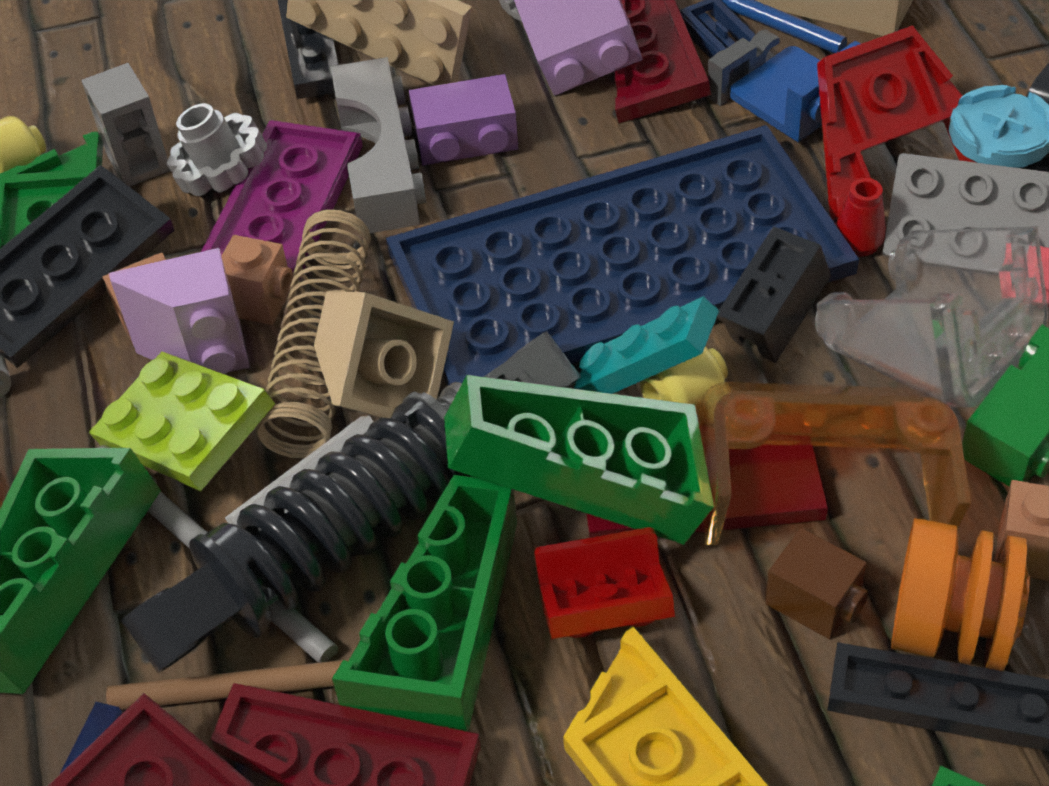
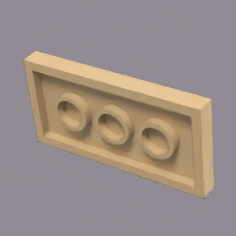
M288 0L286 18L375 59L388 57L390 66L436 86L458 82L472 6L459 0Z

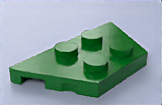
M99 131L83 135L86 144L60 156L53 149L36 157L34 161L27 165L16 166L0 174V249L98 166L102 165L103 141Z

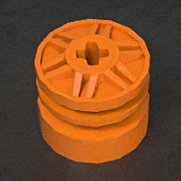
M913 518L900 583L891 649L934 657L939 649L945 630L957 632L958 660L960 663L970 665L974 657L978 637L986 638L985 667L1004 671L1011 649L1016 639L1021 635L1028 604L1030 575L1028 574L1026 563V538L1007 535L998 563L992 561L993 532L981 531L976 539L971 557L958 555L957 526Z

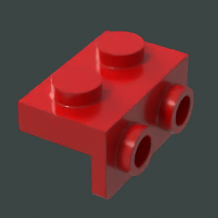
M651 527L540 546L534 550L540 599L552 639L562 637L581 638L595 631L628 625L641 627L649 625L655 620L675 617L673 594L660 565L657 536Z

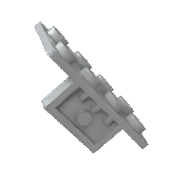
M905 153L899 155L883 248V255L885 257L1022 276L1031 244L1049 248V172Z

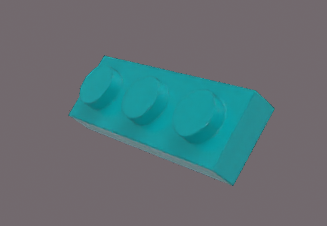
M703 296L682 307L673 306L666 310L659 318L643 326L639 324L633 325L622 336L605 344L602 342L596 343L584 354L579 366L582 369L580 373L581 378L576 382L574 389L613 394L701 355L719 310Z

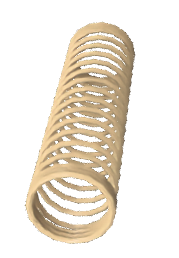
M323 210L314 213L306 221L290 285L291 290L287 297L281 330L277 338L278 343L274 351L275 357L271 364L272 370L269 374L268 385L265 390L271 399L276 397L282 403L274 405L256 427L258 439L268 449L290 458H306L331 437V429L333 427L331 420L336 412L334 409L335 405L326 398L330 397L329 392L320 394L306 388H291L282 380L294 378L306 384L326 385L325 380L318 376L292 373L285 366L296 364L311 371L322 372L318 361L294 359L288 353L298 350L303 354L317 357L316 353L307 351V349L315 351L314 346L296 345L291 339L300 336L304 340L315 343V339L308 336L316 337L317 332H299L294 325L303 323L307 327L318 330V326L308 322L319 323L320 319L301 318L297 312L305 310L312 315L321 317V313L311 309L322 310L324 301L313 296H325L326 291L352 292L355 290V292H360L359 286L363 280L362 273L365 268L371 236L368 227L361 219L345 211ZM338 221L356 229L363 237V241L349 231L337 228L319 229L311 233L310 229L317 223ZM323 232H337L352 237L361 247L356 250L345 243L333 240L315 242L312 237ZM333 244L345 247L352 252L336 253L326 250L319 245ZM315 259L325 266L311 267L308 261ZM305 264L307 268L303 270L302 266ZM334 264H350V265H345V266H344V265H334ZM354 268L356 273L350 275L341 269ZM317 270L339 272L346 277H330ZM312 271L323 279H308L305 273ZM302 276L305 281L300 282L299 278ZM351 280L354 285L348 288L337 281ZM324 282L336 285L343 290L327 289L315 283ZM310 284L321 291L306 292L302 286ZM299 289L302 294L297 295L296 291ZM308 297L322 305H303L299 299ZM296 302L300 307L294 308L293 304ZM294 315L297 320L291 322L290 317ZM291 329L294 334L288 335L287 330ZM288 342L292 347L285 349L284 344ZM285 355L289 361L282 363L281 357ZM282 369L286 375L279 377L278 371ZM279 383L284 389L276 391L274 385ZM291 392L304 398H320L328 405L316 408L310 404L288 402L279 394ZM329 409L330 413L327 416L323 411H327ZM280 417L298 426H316L322 433L310 437L294 435L281 430L270 419ZM289 417L298 418V419H301V420H305V421H307V422L297 421V420L292 419V418H289ZM267 422L272 429L294 440L319 441L308 445L284 442L272 436L265 429L264 423Z

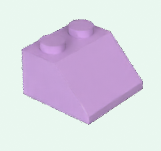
M514 0L538 64L554 96L643 60L621 0Z
M219 248L109 273L113 290L137 354L153 360L162 351L222 374L250 367L240 320Z

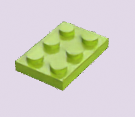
M161 351L155 359L148 362L142 368L139 377L124 394L105 409L102 418L89 433L100 446L108 445L110 448H131L144 466L202 491L272 409L275 403L263 388Z

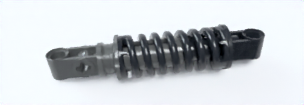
M548 331L530 341L506 362L484 376L487 378L569 388L581 378ZM451 383L441 391L440 397L437 399L425 392L422 394L415 391L403 399V403L395 407L391 418H380L369 425L365 435L356 434L347 439L340 452L330 451L320 457L315 470L303 469L293 475L289 487L278 486L269 491L263 506L251 504L242 509L237 519V525L222 523L205 535L198 534L189 542V547L198 570L173 587H168L152 596L121 620L157 673H161L192 652L206 640V637L231 620L248 635L254 638L260 637L267 632L272 622L273 616L270 607L272 603L275 602L283 610H293L298 606L299 594L290 579L291 576H294L309 591L321 590L325 586L326 578L317 559L318 557L333 572L345 573L352 564L349 547L361 555H370L376 551L378 541L373 528L385 537H396L401 533L403 527L400 512L411 520H419L427 513L428 504L426 496L437 503L453 475L473 477L448 468L444 416L462 383Z

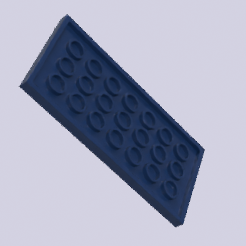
M767 125L386 238L389 255L412 307L454 321L442 374L447 386L453 382L463 383L466 375L484 377L506 362L530 341L546 331L549 332L571 364L580 362L584 354L596 343L602 342L605 344L622 336L633 325L639 324L643 326L659 318L666 310L673 306L682 307L704 296L719 310L773 226L821 245L831 273L827 283L857 274L859 258Z

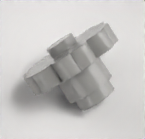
M201 103L186 109L178 117L176 125L179 129L177 135L180 142L172 147L167 165L173 173L176 183L184 193L201 196L212 188L217 192H223L232 187L233 184L235 185L245 180L248 176L247 168L254 167L262 162L267 143L251 116L232 113L224 118L222 113L214 110L211 105Z

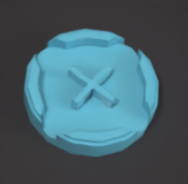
M1007 85L984 86L970 91L962 96L958 101V106L955 109L953 108L949 125L952 143L965 157L977 163L1014 168L1028 166L1040 161L1049 152V105L1040 96L1029 92L1028 97L1015 94L1016 87Z

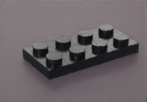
M102 165L98 166L0 249V354L16 368L20 367L107 290L102 276L141 261L173 233L175 229L171 219Z

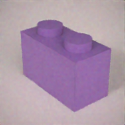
M505 74L409 90L413 125L422 166L518 149L516 112Z

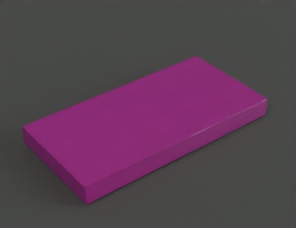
M270 120L262 134L267 143L262 162L254 167L247 168L248 176L246 179L235 185L201 252L219 248L222 256L233 235L279 243L283 245L287 266L294 272L306 221L316 212L334 209L349 177L347 164L357 159L363 147L361 133ZM328 221L317 223L310 229V233L324 229ZM322 233L313 236L312 239L318 242Z

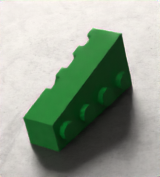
M1043 324L1029 340V344L1020 358L1018 368L1013 365L1008 367L967 420L958 456L1009 487L1012 480L1029 482L1034 475L1043 478L1049 472V328Z
M466 375L444 416L449 469L634 529L651 527L654 529L656 536L683 545L714 508L694 404Z
M131 448L28 449L0 508V693H25L161 492Z
M453 475L417 535L418 545L407 563L401 562L390 580V592L376 614L371 612L359 632V644L350 659L341 662L332 678L339 705L469 731L517 528L514 489L480 478Z

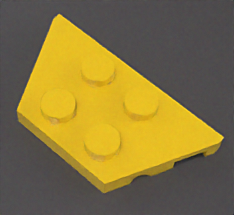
M634 627L627 630L620 640L621 649L608 671L606 673L601 672L590 691L589 703L583 710L578 711L563 736L565 751L592 786H768Z

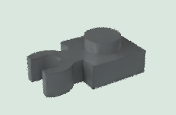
M764 29L759 31L750 42L742 38L725 50L716 53L714 57L708 60V80L711 95L707 96V98L719 106L730 101L731 86L775 56L769 50L780 43V38Z

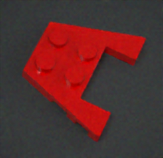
M913 25L826 56L817 63L829 214L832 220L838 219L851 184L860 178H871L861 152L940 122L944 123L950 137L949 125L953 108L955 109L958 106V101L962 95L950 81L953 77L951 72ZM953 145L959 161L975 162L965 157Z

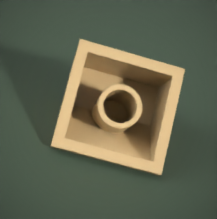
M326 291L314 348L332 404L379 418H391L395 407L403 403V399L414 391L421 394L425 392L437 399L454 321L366 292Z

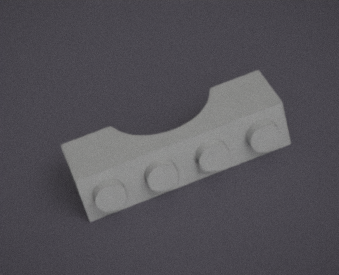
M388 57L331 66L342 130L361 133L362 138L375 143V146L369 152L347 164L356 217L365 223L370 233L420 225L417 204L426 203L422 174H411V170L419 169L414 139L404 140V137L412 136L408 108H398V105L406 104L401 75L391 76Z

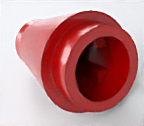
M860 178L851 184L850 191L835 224L857 257L869 256L875 253L885 241L886 222L882 195L883 188L878 181L871 178Z

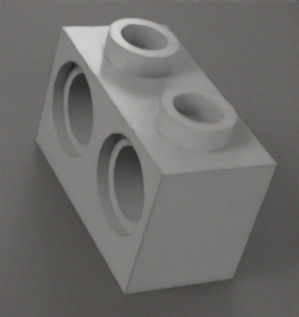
M129 63L82 79L81 81L97 129L103 141L105 153L120 180L130 187L171 171L167 165V155L150 98Z

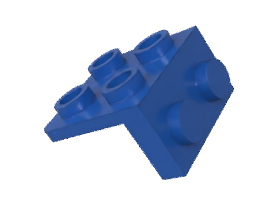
M854 41L841 51L857 46L860 43ZM789 46L735 82L730 89V98L790 138L800 142L822 126L817 63L820 60L799 47Z

